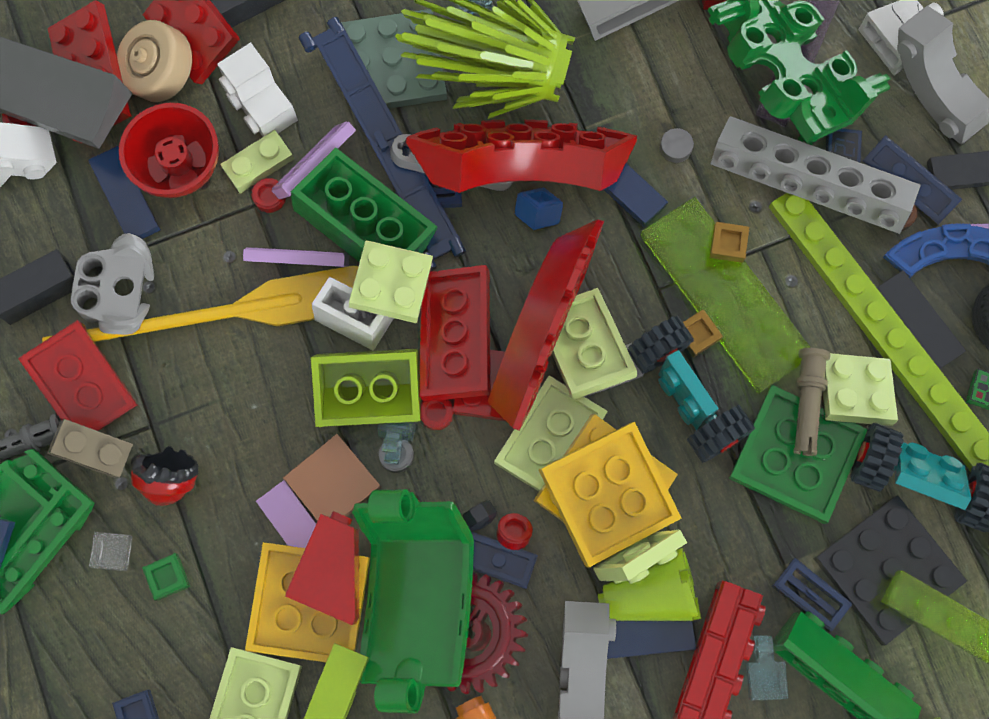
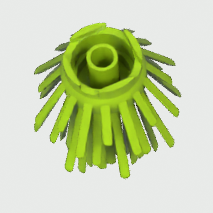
M414 0L416 4L430 8L433 12L458 21L425 12L418 13L407 9L401 10L405 18L411 19V22L414 24H418L415 26V31L418 35L407 32L396 34L395 38L399 42L413 45L412 47L453 59L409 52L402 53L401 57L416 59L418 65L476 73L459 74L438 71L432 75L418 74L415 78L476 83L477 87H512L473 91L469 96L459 97L456 101L458 103H455L452 109L508 102L503 109L490 113L488 119L544 99L558 102L560 96L555 95L554 90L555 87L560 88L561 84H564L572 51L567 50L566 46L567 44L573 45L575 37L562 34L534 0H527L531 4L530 8L522 0L497 1V7H492V11L469 0H449L479 14L480 17L452 6L444 8L425 0Z

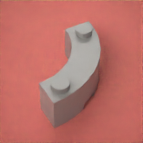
M927 5L899 27L897 50L909 83L924 108L939 124L941 132L946 137L953 138L962 145L989 123V98L973 83L967 74H960L952 58L957 55L952 36L953 22Z
M565 601L559 688H566V691L560 690L558 719H604L609 641H615L616 619L609 618L608 603Z

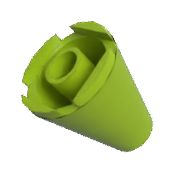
M683 548L677 549L678 555L669 562L661 565L657 562L649 567V574L640 581L632 584L629 581L617 584L611 581L603 585V593L598 594L599 603L609 604V617L616 619V621H694L701 619L698 598L695 597L692 574Z

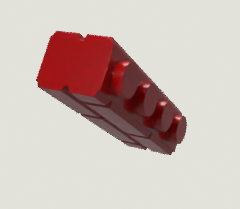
M727 581L717 582L672 719H731L732 710L727 709L731 695L737 696L739 694L744 678L743 675L738 673L742 661H749L755 645V641L750 639L754 625L759 627L765 615L766 606L761 605L763 595Z

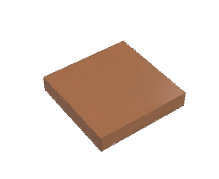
M338 434L333 436L283 477L317 520L320 514L330 517L333 511L347 517L353 512L354 504L364 503L373 490L382 488Z

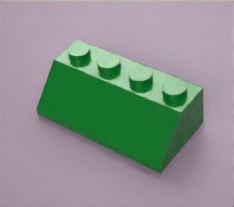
M336 147L291 191L293 210L359 263L366 240L423 254L437 231V226Z
M801 611L793 613L768 646L769 649L856 719L919 718L922 707L912 700L914 694L898 682H895L894 685L882 676L884 670L867 658L864 661L852 652L854 650L852 644L839 635L831 636L822 629L825 624L808 611L805 614Z

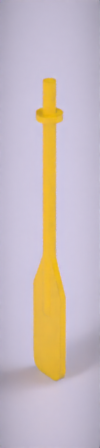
M348 266L269 280L233 304L144 319L139 330L133 334L103 333L99 327L86 330L94 342L232 317L273 326L315 320L312 302L329 276L353 288L358 266ZM52 336L43 337L42 342H44Z

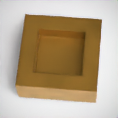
M715 222L709 258L743 263L746 258L749 227Z
M704 309L683 322L694 338V341L687 347L693 358L719 342L723 337Z

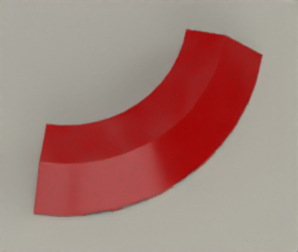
M504 120L481 121V125L457 123L454 124V130L440 133L438 127L407 136L406 144L432 184L458 193L486 184L507 181H549L602 191L617 182L637 142V135L597 127V132L577 130L578 123H557L548 127V121L524 120V124L513 123L505 126Z
M597 219L555 239L538 271L517 320L488 399V403L516 430L520 431L534 405L549 364L547 360L554 350L572 302H574L584 281L604 224L602 220Z

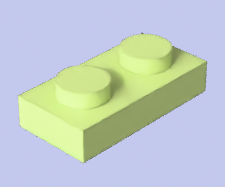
M273 130L220 165L241 194L258 181L293 161L294 157L276 130Z

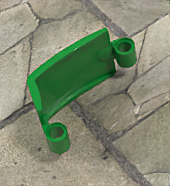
M407 489L373 490L369 496L368 503L354 504L352 512L360 529L371 543L369 586L360 654L369 657L360 683L376 684L374 701L379 712L415 714L420 710L426 686L458 687L461 684L471 608L474 540L471 530L453 502H419L415 494Z

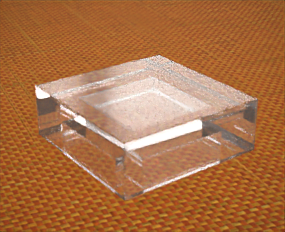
M94 532L89 568L127 571L133 536Z

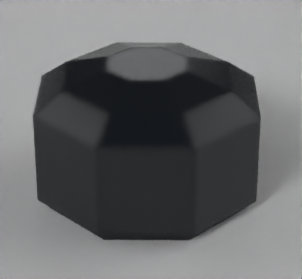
M485 500L469 509L462 516L469 529L477 531L491 524L496 518L497 511L490 500Z

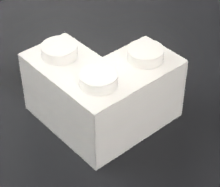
M251 42L217 64L223 75L219 78V81L227 92L228 100L236 110L243 109L247 115L243 119L253 134L260 132L264 137L273 130L280 133L298 121L292 104L275 83L269 66Z
M0 122V187L11 175L24 176L27 179L43 178L57 163L49 130L36 126Z
M329 276L312 302L315 321L374 351L394 318L349 308V300L353 288Z

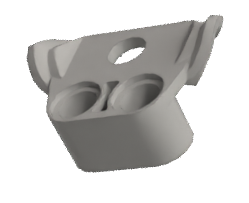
M130 233L122 234L113 242L111 249L89 252L82 255L78 260L71 293V304L85 321L91 323L98 322L101 332L119 335L133 334L139 330L147 315L150 304H140L144 276L149 281L154 280L152 258L147 244L136 235ZM103 267L102 272L98 276L88 277L92 268ZM121 279H129L134 283L133 291L126 296L118 295L115 292V285ZM88 299H97V304L93 308L83 309V305Z

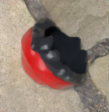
M167 446L163 452L153 455L140 454L131 459V484L154 505H171L179 501L187 492L194 488L199 466L194 457L187 454L186 450L180 449L177 452L174 451L172 446Z

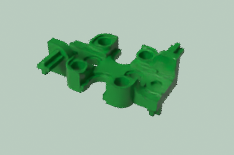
M726 0L708 9L711 15L709 18L712 25L715 23L717 25L724 24L730 35L727 38L730 42L727 47L728 55L737 68L740 67L743 70L756 64H762L774 72L776 80L759 91L758 94L761 97L759 100L772 116L780 119H791L800 134L798 141L813 145L818 139L853 124L879 94L890 89V85L887 83L890 80L888 74L882 75L878 73L866 79L856 76L857 65L847 50L821 64L811 63L803 56L801 46L807 45L816 39L818 35L815 31L825 20L818 9L807 1L801 0L785 5L780 0ZM767 34L772 35L777 43H772ZM804 85L810 87L813 94L809 93L804 87Z

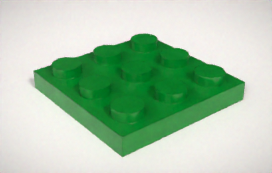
M771 385L753 422L756 429L747 436L728 479L816 521L827 524L868 429L852 422L825 420L824 408L820 407L817 455L805 456L802 455L803 451H801V454L794 453L800 397Z

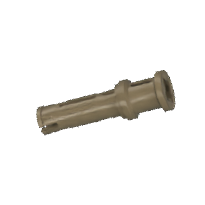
M803 348L798 352V357L801 358L800 377L796 378V386L800 390L794 453L801 454V451H803L802 455L814 456L817 455L821 394L828 387V381L825 379L826 361L830 359V352L819 348Z

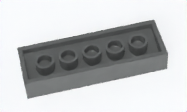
M0 37V113L99 149L131 97L132 92L114 74Z

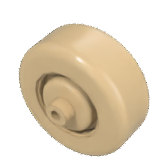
M157 20L143 21L132 27L122 39L117 51V60L123 84L133 95L151 102H162L175 96L185 85L192 67V51L187 38L179 30Z

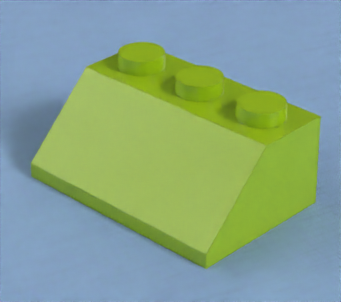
M418 349L316 354L311 357L315 427L420 421Z

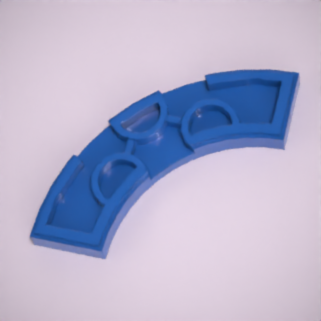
M956 223L942 225L941 227L928 229L923 232L919 231L896 244L883 258L899 272L904 270L909 278L928 265L949 259L975 260L989 265V229L971 226V224Z

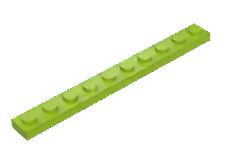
M785 193L771 202L768 208L881 356L891 360V368L969 471L971 472V468L976 466L977 463L989 466V432L810 201L790 193Z

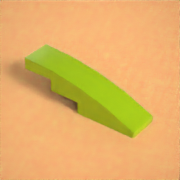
M334 643L304 719H346L369 657Z

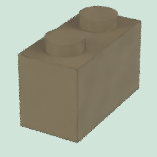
M63 419L59 423L47 454L113 478H118L121 476L133 444Z

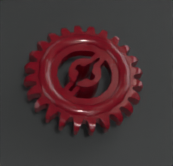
M474 572L471 606H475L470 614L468 630L472 628L476 634L473 639L468 634L466 650L480 651L488 644L489 646L482 654L472 659L464 660L460 684L461 692L464 694L470 693L471 683L477 692L483 693L484 680L490 686L497 687L496 673L504 678H509L510 675L505 668L506 663L519 666V662L512 656V653L526 651L523 646L516 643V640L528 637L527 632L517 629V626L526 622L527 618L522 615H514L523 605L518 601L508 603L511 597L515 595L514 591L508 589L501 592L504 583L497 580L490 585L491 577L487 574L483 575L478 582V576ZM488 615L493 625L492 638L489 625L484 622ZM447 687V689L454 692L457 687Z

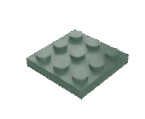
M431 9L415 11L418 13L425 12L433 15V11ZM403 13L341 22L388 109L447 100L445 81L415 78L418 74L432 75L438 71L443 72L442 68L418 65L416 59L400 56L404 52L440 57L439 54L413 48V45L399 42L395 38L396 34L404 32L418 35L415 31V26L418 24H414L411 22V19L405 18Z

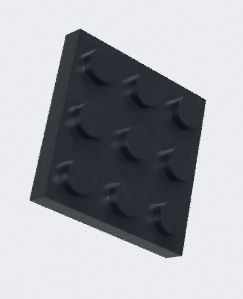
M898 495L890 499L813 558L841 595L852 603V609L881 646L887 645L967 582L966 578Z

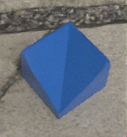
M544 187L521 192L517 195L515 215L533 230L556 225L560 222L563 202Z

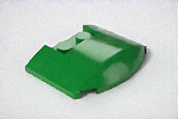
M35 449L24 451L27 455L12 461L6 460L0 464V518L15 522L0 568V614H5L35 586L33 582L76 530L82 528L95 504L91 498Z

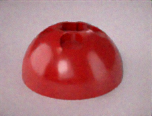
M163 103L145 109L127 125L119 144L120 164L130 181L141 190L163 198H178L197 191L214 173L219 157L218 138L210 120L199 110L181 103Z

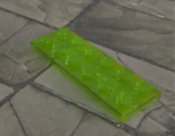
M693 197L642 230L640 236L697 312L705 310L723 335L719 342L758 394H760L800 367L801 358L798 357L799 350L811 347L745 261L740 263L709 258L715 222L697 198Z

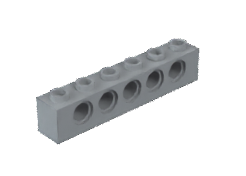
M731 116L717 141L711 165L898 234L901 233L912 212L921 186L918 183Z

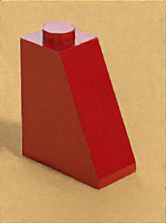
M335 511L332 512L330 517L320 514L285 597L347 624L355 625L359 619V529L350 526L353 519Z

